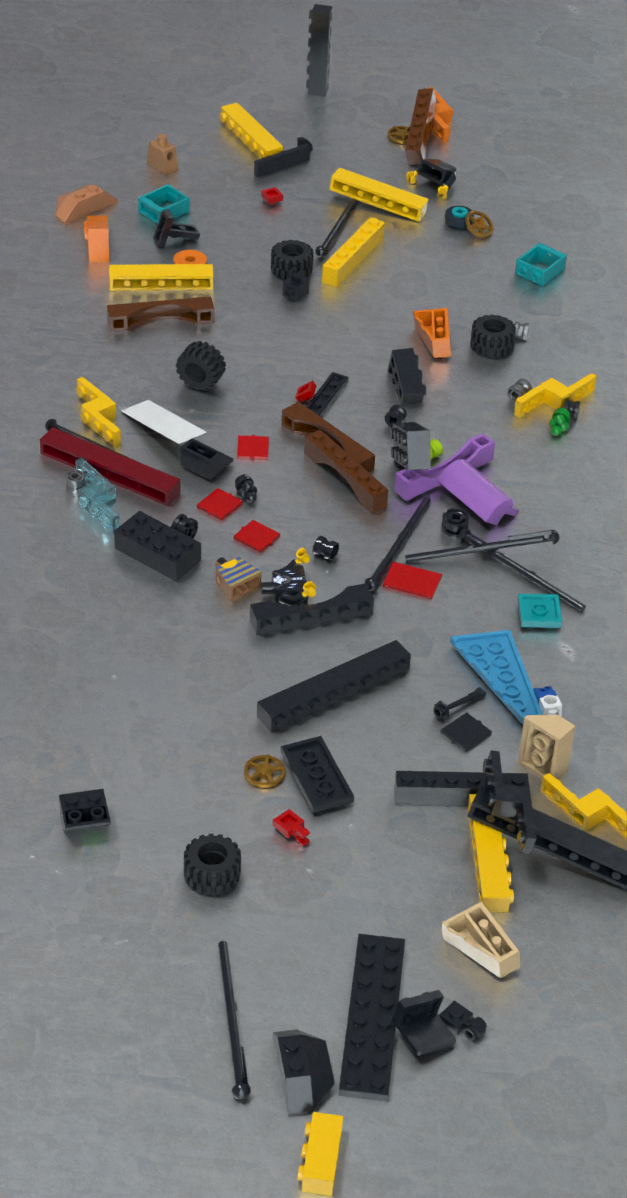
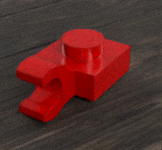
M290 809L273 819V827L287 838L294 835L296 841L301 846L310 843V840L306 837L310 832L304 827V820Z

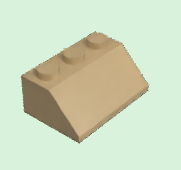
M527 715L524 717L518 763L540 778H543L548 773L556 779L561 778L568 771L575 725L559 715Z

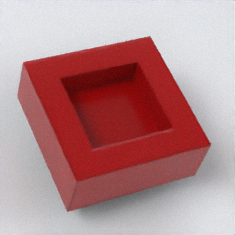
M276 187L261 191V197L268 204L283 201V194Z
M313 380L298 388L295 396L298 402L308 401L313 398L317 387Z

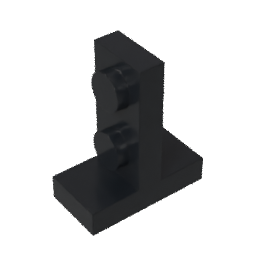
M165 209L162 210L153 237L158 247H165L168 236L171 238L179 237L187 240H199L200 232L195 225L173 223L174 217L171 212Z

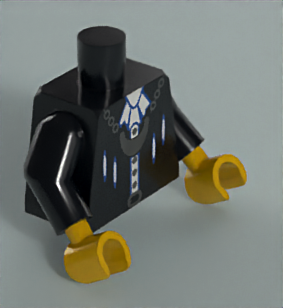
M422 159L421 163L414 169V172L410 171L407 173L406 178L407 182L410 180L411 184L416 183V176L421 175L439 185H443L438 188L437 197L443 194V199H446L447 189H450L456 180V167L438 159Z
M300 548L296 552L297 559H293L287 566L279 570H274L272 572V582H261V594H273L274 602L280 604L308 605V596L314 597L316 594L315 584L312 581H306L304 567L300 565L310 561L308 552L304 548Z

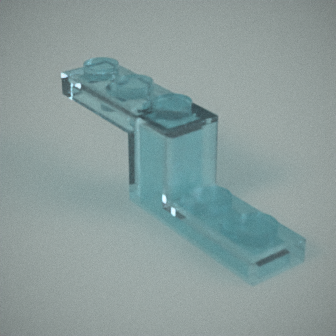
M83 458L76 460L75 470H80L84 473V483L86 486L79 489V505L87 510L94 519L96 518L105 529L114 534V530L120 526L119 516L108 506L116 502V488Z

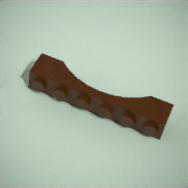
M211 296L107 305V321L110 332L129 330L138 324L158 319H177L195 324L214 323L215 308Z
M296 402L282 410L281 425L292 433L308 435L321 429L368 472L374 470L375 454L300 402Z
M321 429L305 435L304 454L314 463H325L336 469L349 483L360 504L366 510L373 514L387 508L388 489Z

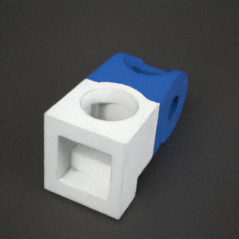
M551 686L534 688L533 690L543 715H559L562 717L563 705L555 690Z

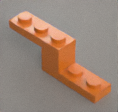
M434 89L437 104L431 130L442 142H448L450 127L447 124L452 121L453 109Z

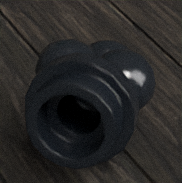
M246 474L238 476L235 480L237 496L241 499L246 498L249 503H254L257 500L258 490L254 486L253 479Z

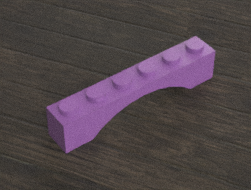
M481 433L469 439L449 459L431 467V469L401 470L395 475L394 491L407 501L441 485L437 480L446 467L455 460L465 459L474 468L484 465L494 458L495 442L484 433Z

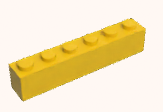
M233 103L221 106V122L254 152L259 159L283 152V146L241 105Z
M340 167L331 177L329 190L418 222L426 213L429 200L427 198Z
M370 217L323 264L322 283L337 288L384 239L385 222Z
M213 264L109 265L110 291L213 290Z
M469 794L468 813L476 794ZM469 818L479 902H482L490 913H508L509 904L514 901L513 889H509V885H511V872H507L506 869L509 866L508 854H504L506 850V837H502L501 832Z

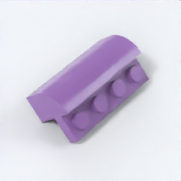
M458 459L449 464L437 480L485 522L497 525L505 513L516 516L519 512L514 506L515 502L465 459Z

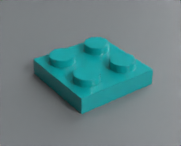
M518 594L517 600L521 627H562L558 594Z

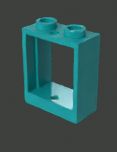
M167 184L138 197V212L158 225L163 209L169 210L174 219L189 213L190 198ZM167 201L171 203V205L165 208L159 206Z
M538 243L516 259L515 274L540 286H544L565 270L567 255L542 243ZM538 261L549 267L542 270L532 264Z

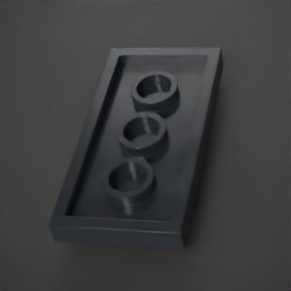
M322 736L281 746V754L313 813L354 802V794Z

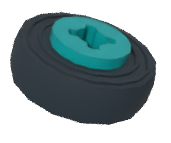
M465 206L449 207L445 212V222L455 228H466L465 218L472 210Z

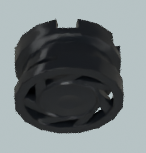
M459 508L447 509V512L442 515V532L450 537H458L462 529H468L469 514Z
M179 514L174 519L171 527L194 539L198 530V521L188 518L185 514Z

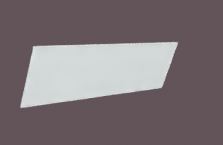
M150 400L121 411L178 444L207 433Z

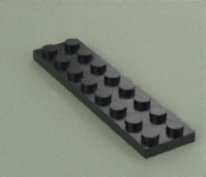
M358 934L339 1096L388 1101L396 1031L392 1018L399 1003L405 939Z

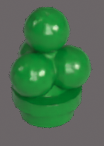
M558 408L554 411L552 419L549 421L552 435L559 436L562 432L569 429L571 417L567 409Z

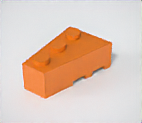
M87 216V221H84L85 240H88L89 262H109L107 216Z
M448 308L413 311L415 329L433 358L451 356Z

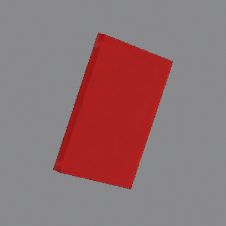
M393 562L382 587L433 599L442 574Z

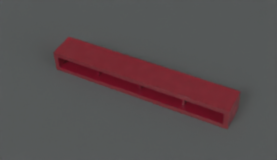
M52 427L40 438V454L163 505L169 506L181 494V479Z

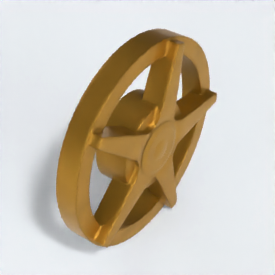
M393 126L388 131V138L395 143L406 144L410 126Z
M476 210L467 214L465 218L467 229L475 236L483 239L493 233V223L486 214ZM475 214V215H479V216H481V217H477V218L475 219L472 215ZM483 230H488L490 232L488 234H484Z
M269 754L259 755L247 761L244 767V776L250 784L256 787L270 788L282 782L285 776V767L276 757ZM265 760L264 763H254L257 761ZM269 761L276 763L278 766H272L269 764ZM249 766L256 769V773L251 777L248 774ZM282 771L280 777L273 780V772ZM259 778L261 780H268L269 782H258L255 781V779Z

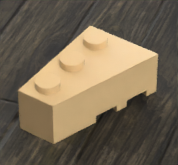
M482 902L441 923L444 940L499 978L520 968L519 950Z

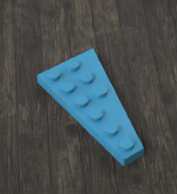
M510 630L450 637V643L522 725L524 724V717L527 715H543Z

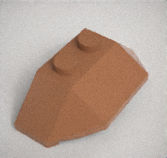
M95 184L85 185L58 196L55 218L66 225L118 203V199Z

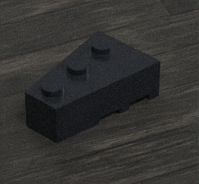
M413 348L392 350L387 369L388 374H392L394 377L391 381L392 384L397 386L395 391L401 405L422 403L423 397L426 395V386L422 384V371L418 368V355H415Z

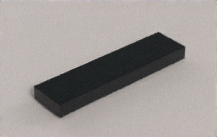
M304 144L255 160L254 175L259 177L310 160V145Z
M332 372L306 407L322 418L347 385L349 377Z

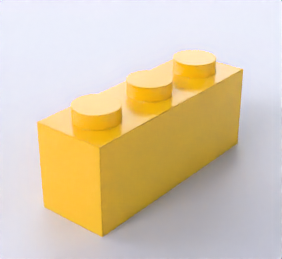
M313 1112L312 1121L306 1122L305 1137H309L308 1143H303L301 1159H305V1165H299L298 1181H302V1192L333 1195L343 1116Z

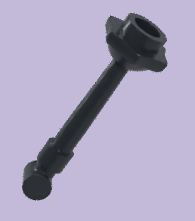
M478 687L467 696L448 705L440 700L434 704V714L437 718H441L444 721L450 716L449 710L469 701H474L478 697L482 699L486 696V692L481 687Z

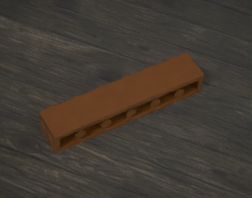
M433 88L418 89L405 148L408 165H419L422 159L426 157L437 104Z

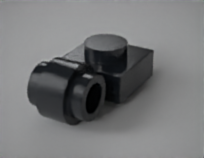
M455 1000L439 1014L447 1027L457 1034L464 1029L465 1036L470 1040L479 1039L486 1032V1022L481 1017L473 1018V1013Z

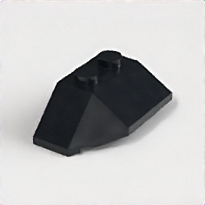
M298 1029L273 1032L288 1117L313 1114L334 1085L326 1040Z

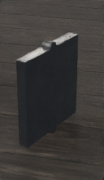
M466 712L442 728L440 733L451 740L452 744L455 743L466 752L490 736L492 731L484 726L481 720H476Z

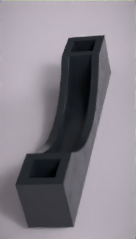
M367 583L348 586L337 596L311 605H286L273 601L250 604V621L256 635L370 615L373 614L374 598Z

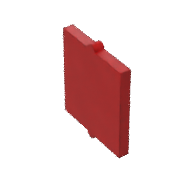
M238 435L237 459H251L252 461L254 459L268 460L269 436Z
M217 488L199 502L197 508L206 512L207 515H212L222 521L242 505L243 501L232 496V493H227Z
M252 520L245 527H241V530L233 536V539L262 553L268 546L273 545V542L280 537V533Z

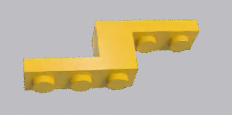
M590 373L569 387L550 378L523 396L518 397L515 401L514 414L521 417L542 403L555 410L564 408L566 399L576 402L595 391L597 376Z
M83 376L78 378L76 392L79 397L87 401V403L81 405L80 417L82 422L91 427L95 433H98L106 442H109L114 447L121 445V430L110 422L116 418V403Z
M550 773L543 776L540 791L583 831H587L605 820L627 840V813L610 796L598 788L578 799L573 792H570L560 780Z

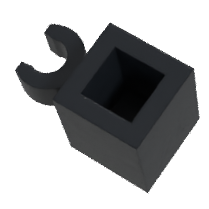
M293 267L289 271L290 277L283 281L282 296L297 302L309 293V278L304 277L303 270L297 273L296 267Z

